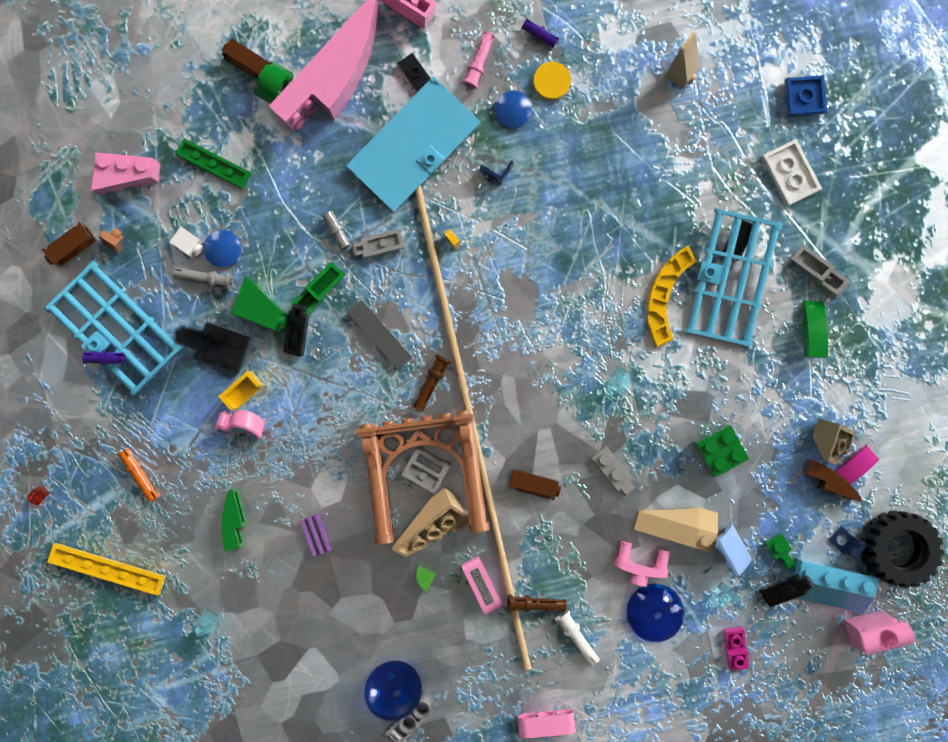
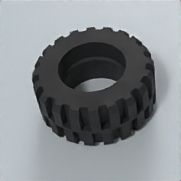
M895 510L889 511L888 514L881 513L878 515L879 519L873 518L869 522L871 526L865 527L863 530L866 534L865 537H861L860 541L868 545L862 552V555L865 556L862 558L864 565L869 566L868 570L871 574L876 575L877 578L886 583L902 588H909L910 586L914 588L921 586L920 582L926 584L931 580L929 578L931 575L936 576L938 573L937 567L942 566L943 561L940 559L941 555L944 556V549H941V545L944 543L943 539L937 536L940 532L936 527H932V523L929 520L923 519L920 515ZM907 531L914 540V554L906 564L897 567L889 559L888 546L891 539L897 533Z

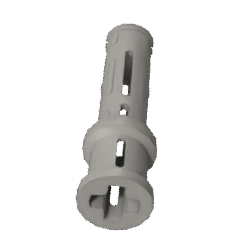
M175 267L173 271L174 279L202 283L210 288H224L226 291H231L233 286L232 274L222 275L215 271L205 273Z

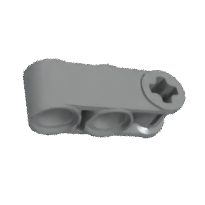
M426 696L416 698L396 721L388 726L382 736L384 738L387 737L391 742H405L410 734L429 716L431 710L430 699ZM424 704L427 706V709L420 711L417 706ZM410 718L414 723L407 725L404 719Z

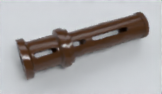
M437 354L431 369H428L429 375L413 404L414 408L424 412L439 380L444 378L443 373L447 365L451 364V361Z
M509 594L507 597L508 612L513 610L524 611V613H528L531 610L565 612L567 609L566 599L531 598L529 595L516 597L512 594Z

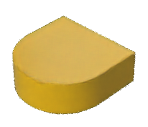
M450 229L446 230L443 233L455 250L458 249L461 245L459 239Z

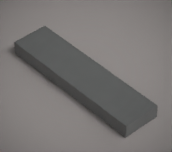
M362 300L347 312L397 369L401 368L412 358Z

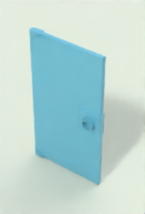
M433 76L346 167L395 212L481 124V121Z

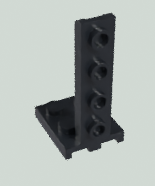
M207 322L203 331L180 324L173 337L175 345L196 350L194 359L236 373L240 371L251 339L249 336Z

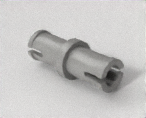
M330 211L324 214L322 218L325 220L330 229L329 233L335 238L340 250L349 247L351 243L343 231V225L339 224L334 212Z

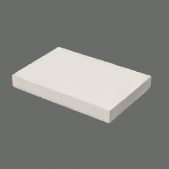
M797 139L761 156L786 207L822 190Z

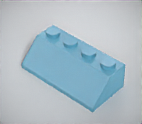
M795 558L794 560L796 566L793 567L791 576L799 574L800 577L808 575L814 584V587L809 589L810 592L798 597L799 599L864 613L876 597L879 578L803 559Z

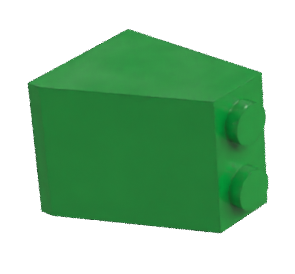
M245 277L231 314L283 333V330H286L288 314L258 283Z

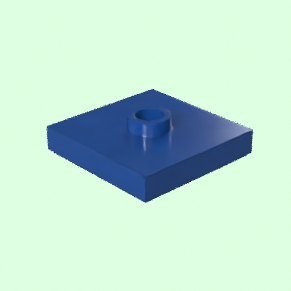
M824 75L791 77L784 80L787 117L824 115L827 113Z

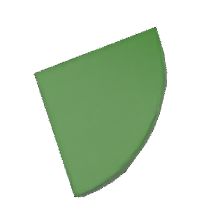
M418 565L416 572L418 584L423 590L428 592L436 573Z

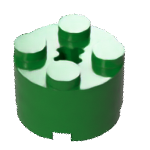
M272 60L270 61L271 66L266 64L256 81L259 84L258 90L255 88L253 90L254 95L269 104L278 97L294 77L291 71Z

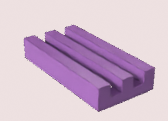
M319 513L300 520L313 557L332 550ZM314 519L317 521L326 548H323L313 522ZM306 522H309V524H310L312 533H313V535H314L315 541H316L317 546H318V549H319L318 551H317L316 548H315L313 539H312V537H311V534H310V531H309V528H308Z

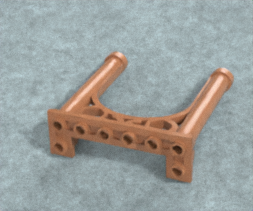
M470 410L457 412V416L451 417V413L439 414L440 418L432 419V416L420 417L421 421L413 422V418L402 419L401 424H394V421L382 422L383 426L375 427V423L360 425V429L355 430V434H358V437H363V451L366 456L376 533L374 536L375 544L394 542L386 485L388 468L401 452L420 445L440 447L451 453L458 460L463 471L470 532L490 530L489 522L486 521L473 424L475 414H470ZM453 424H458L459 430H458L456 427L452 426V425H453ZM439 426L434 433L436 441L431 440L432 437L426 436L422 431L423 428ZM451 429L455 433V439L447 445L439 439V433L442 430ZM414 430L412 438L406 440L408 444L404 445V438L397 432ZM378 434H384L379 440ZM387 437H397L399 439L400 445L395 451L388 450L384 446V441ZM459 439L461 443L462 456L455 449L452 448V446L455 445ZM380 449L382 452L390 455L383 467Z

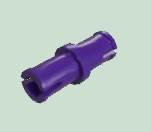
M528 18L521 27V30L534 36L535 40L544 42L552 47V49L559 40V37L545 30L546 27H540Z
M107 350L83 352L84 364L98 363L102 366H107V364L124 365L126 361L125 352L112 353L107 352Z

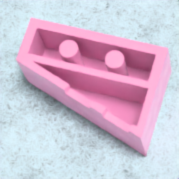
M380 0L424 30L435 16L436 3L434 0Z
M96 152L91 190L99 195H104L112 191H122L125 188L157 183L159 180L160 163L154 158Z

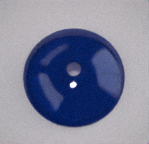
M658 583L647 584V587L642 586L631 595L626 608L627 621L633 632L640 638L650 642L666 641L680 630L684 621V606L678 594L670 587ZM660 612V618H655V614Z
M388 661L375 668L367 679L364 691L365 701L369 710L379 719L390 722L402 720L412 714L422 697V682L417 671L411 665L402 661ZM399 691V695L394 697V693Z

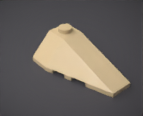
M694 32L682 45L666 73V76L681 88H684L687 83L691 85L697 78L695 73L699 68L697 37Z
M446 488L442 489L427 502L392 547L393 551L403 557H407L425 548L428 542L435 539L437 541L442 540V536L451 531L453 533L460 531L470 523L468 510L456 495Z
M699 507L638 511L634 530L713 553L718 535V513Z

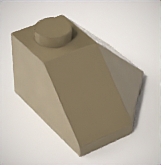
M818 419L813 429V439L823 459L834 465L840 462L839 457L842 454L846 455L850 451L856 434L841 424Z

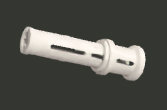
M568 609L565 612L559 613L554 620L560 623L564 629L565 636L572 639L589 666L595 665L590 657L593 658L595 663L600 658L579 631L580 625L574 622Z

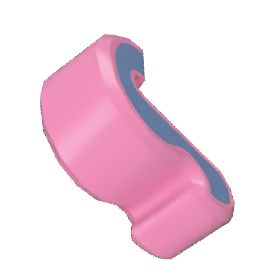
M238 410L233 414L223 411L219 414L215 425V430L222 435L247 433V436L255 442L261 440L265 428V422L262 418L246 410Z

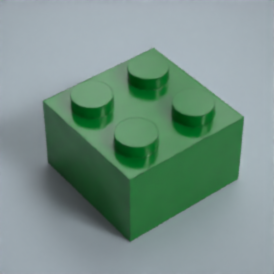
M725 424L692 442L711 477L716 478L749 460L731 425Z

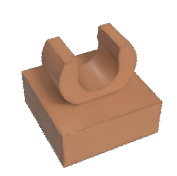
M115 228L111 234L104 230L99 235L102 245L116 254H119L122 250L121 241L124 237L118 229Z

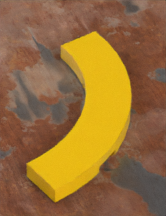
M689 245L678 251L664 264L658 272L649 293L647 321L649 332L656 348L674 339L668 324L667 303L676 280L686 269L697 263Z

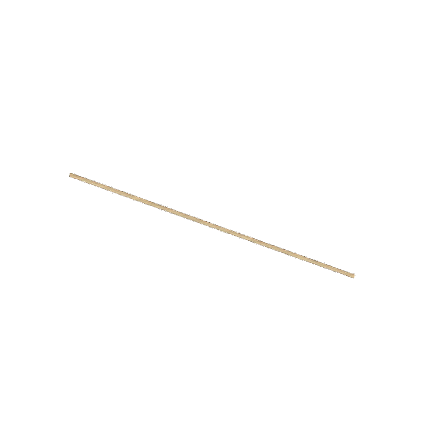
M420 185L415 191V196L465 411L470 410V414H473ZM473 418L481 484L507 597L509 594L515 596L475 419ZM513 610L511 615L524 671L531 670L519 611Z

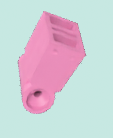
M882 610L844 620L851 646L862 651L866 656L914 643V634L910 626L904 621L897 622L896 618Z

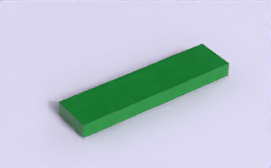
M183 138L175 153L177 157L244 190L252 175L251 172L185 138Z

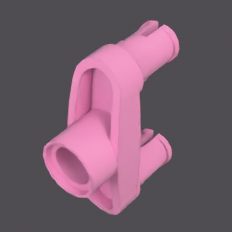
M620 542L618 557L615 558L614 566L631 573L629 583L647 587L648 577L667 578L670 552L658 550L656 565L651 568L630 563L629 557L632 543Z

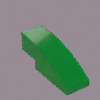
M330 262L291 303L292 308L294 304L306 306V314L310 316L336 288L345 274Z
M803 301L802 339H804L805 358H828V328L824 302Z
M237 488L228 490L224 503L221 524L224 552L244 546L240 528L247 524Z

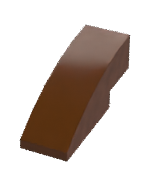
M806 460L802 474L820 480L818 488L861 502L862 498L857 491L837 472L814 460Z

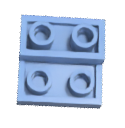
M733 524L725 527L723 534L717 536L715 546L720 554H724L726 558L725 563L729 571H733L738 576L749 565L751 556Z

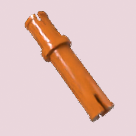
M129 448L119 452L117 455L127 468L126 472L131 474L148 500V503L158 498L160 495L142 471L140 462L135 460Z

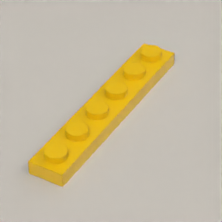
M59 543L53 544L47 562L157 596L161 594L166 578L162 574Z

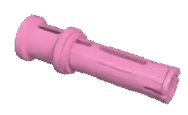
M489 31L483 32L472 63L468 65L467 75L461 82L462 85L472 90H477L478 88L477 83L480 75H483V65L495 37Z

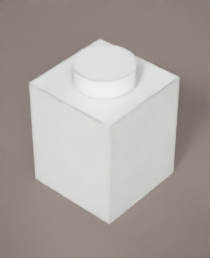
M180 227L170 240V243L192 258L198 256L203 250L204 242L183 227Z

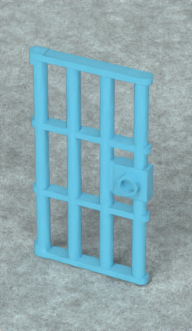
M715 208L714 213L716 214L708 246L704 250L706 253L705 258L700 264L697 276L699 282L697 289L694 290L696 294L685 332L752 347L753 340L751 339L759 308L762 307L761 300L769 268L773 264L771 260L779 230L781 231L783 223ZM723 215L734 217L726 253L715 250ZM742 219L753 222L744 257L734 255ZM766 224L772 226L764 260L752 259L760 225ZM713 254L724 257L723 265L711 263ZM732 259L743 261L734 297L723 295ZM751 263L762 265L753 301L742 299ZM706 282L718 284L716 293L704 291ZM703 295L714 297L706 332L695 330ZM722 299L733 301L725 336L713 334ZM741 303L752 305L743 341L732 338Z
M92 261L44 309L55 316L73 334V338L75 340L78 339L82 343L81 347L87 352H101L102 350H107L111 345L116 349L114 353L125 352L126 360L144 377L137 386L115 364H107V366L103 367L109 369L131 391L130 394L135 396L183 350V347L175 345L174 341L154 322L155 320L143 312L125 294L126 291L120 289L99 268L100 266L95 261ZM91 272L115 294L108 302L83 280ZM77 285L101 307L94 316L70 294ZM63 299L87 321L80 329L56 307ZM119 299L144 322L137 331L112 308ZM105 313L130 336L123 344L98 321ZM92 326L97 331L87 338L84 333ZM148 327L172 350L165 359L140 336ZM134 341L159 364L152 372L146 369L127 350Z

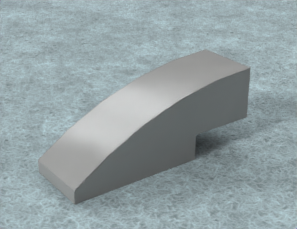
M805 245L791 258V261L811 281L835 300L849 286L850 280L835 271V267Z

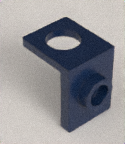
M510 161L501 176L482 164L479 172L485 175L484 178L489 182L494 183L495 181L502 185L514 162Z
M842 526L829 538V541L845 556L853 559L860 556L868 545L863 541L855 539ZM840 534H844L847 537V542L844 545H839L837 542V537Z

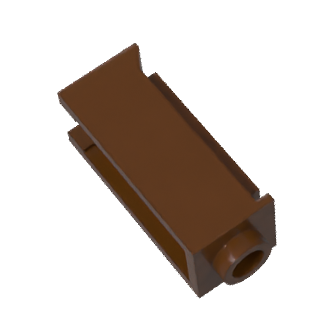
M232 38L229 43L227 42L223 46L221 54L224 59L255 79H258L266 64H271Z
M78 222L76 227L74 226L48 245L47 249L42 248V251L45 253L44 258L50 265L62 267L95 243L97 239L86 225Z
M516 469L512 471L508 487L509 489L515 488L516 491L547 499L551 497L553 501L555 496L559 497L561 490L557 480Z

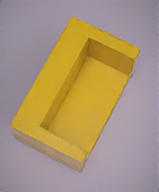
M246 371L218 397L231 411H237L265 385L252 371Z

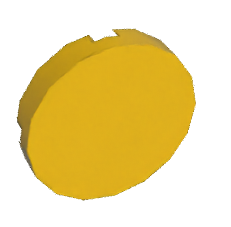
M558 62L542 64L534 75V88L536 92L547 100L562 98L567 94L571 85L569 70Z

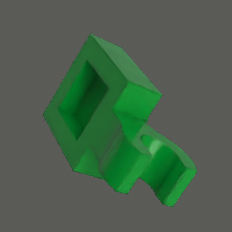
M778 533L764 542L773 559L777 560L780 558L788 569L796 566L788 554L792 549L782 533Z

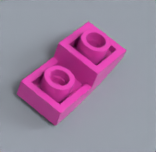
M866 444L851 454V459L835 470L849 484H852L869 471L879 461V458Z
M743 626L723 629L729 670L749 669L748 650L746 649Z

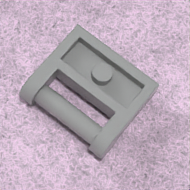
M417 446L401 475L435 494L452 463L449 461L445 462L423 450L424 447ZM418 456L442 469L440 474L416 461Z

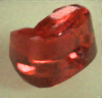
M39 485L29 493L27 499L31 504L39 505L49 495V492L45 486Z

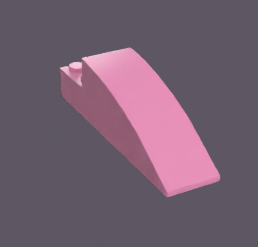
M366 0L269 105L275 117L290 131L299 130L303 126L304 120L316 112L318 105L334 120L347 105L363 76L372 53L380 14L378 0Z

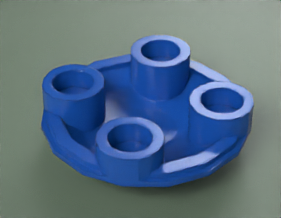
M519 91L505 92L495 103L496 118L508 129L523 126L531 117V102L525 94Z
M217 230L206 238L203 245L204 255L214 266H233L236 264L241 253L240 240L230 231Z

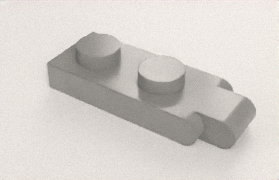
M400 229L358 239L357 244L351 245L354 257L362 256V259L405 248Z
M604 446L591 457L618 492L622 490L627 496L636 489L631 483L633 478L607 446Z

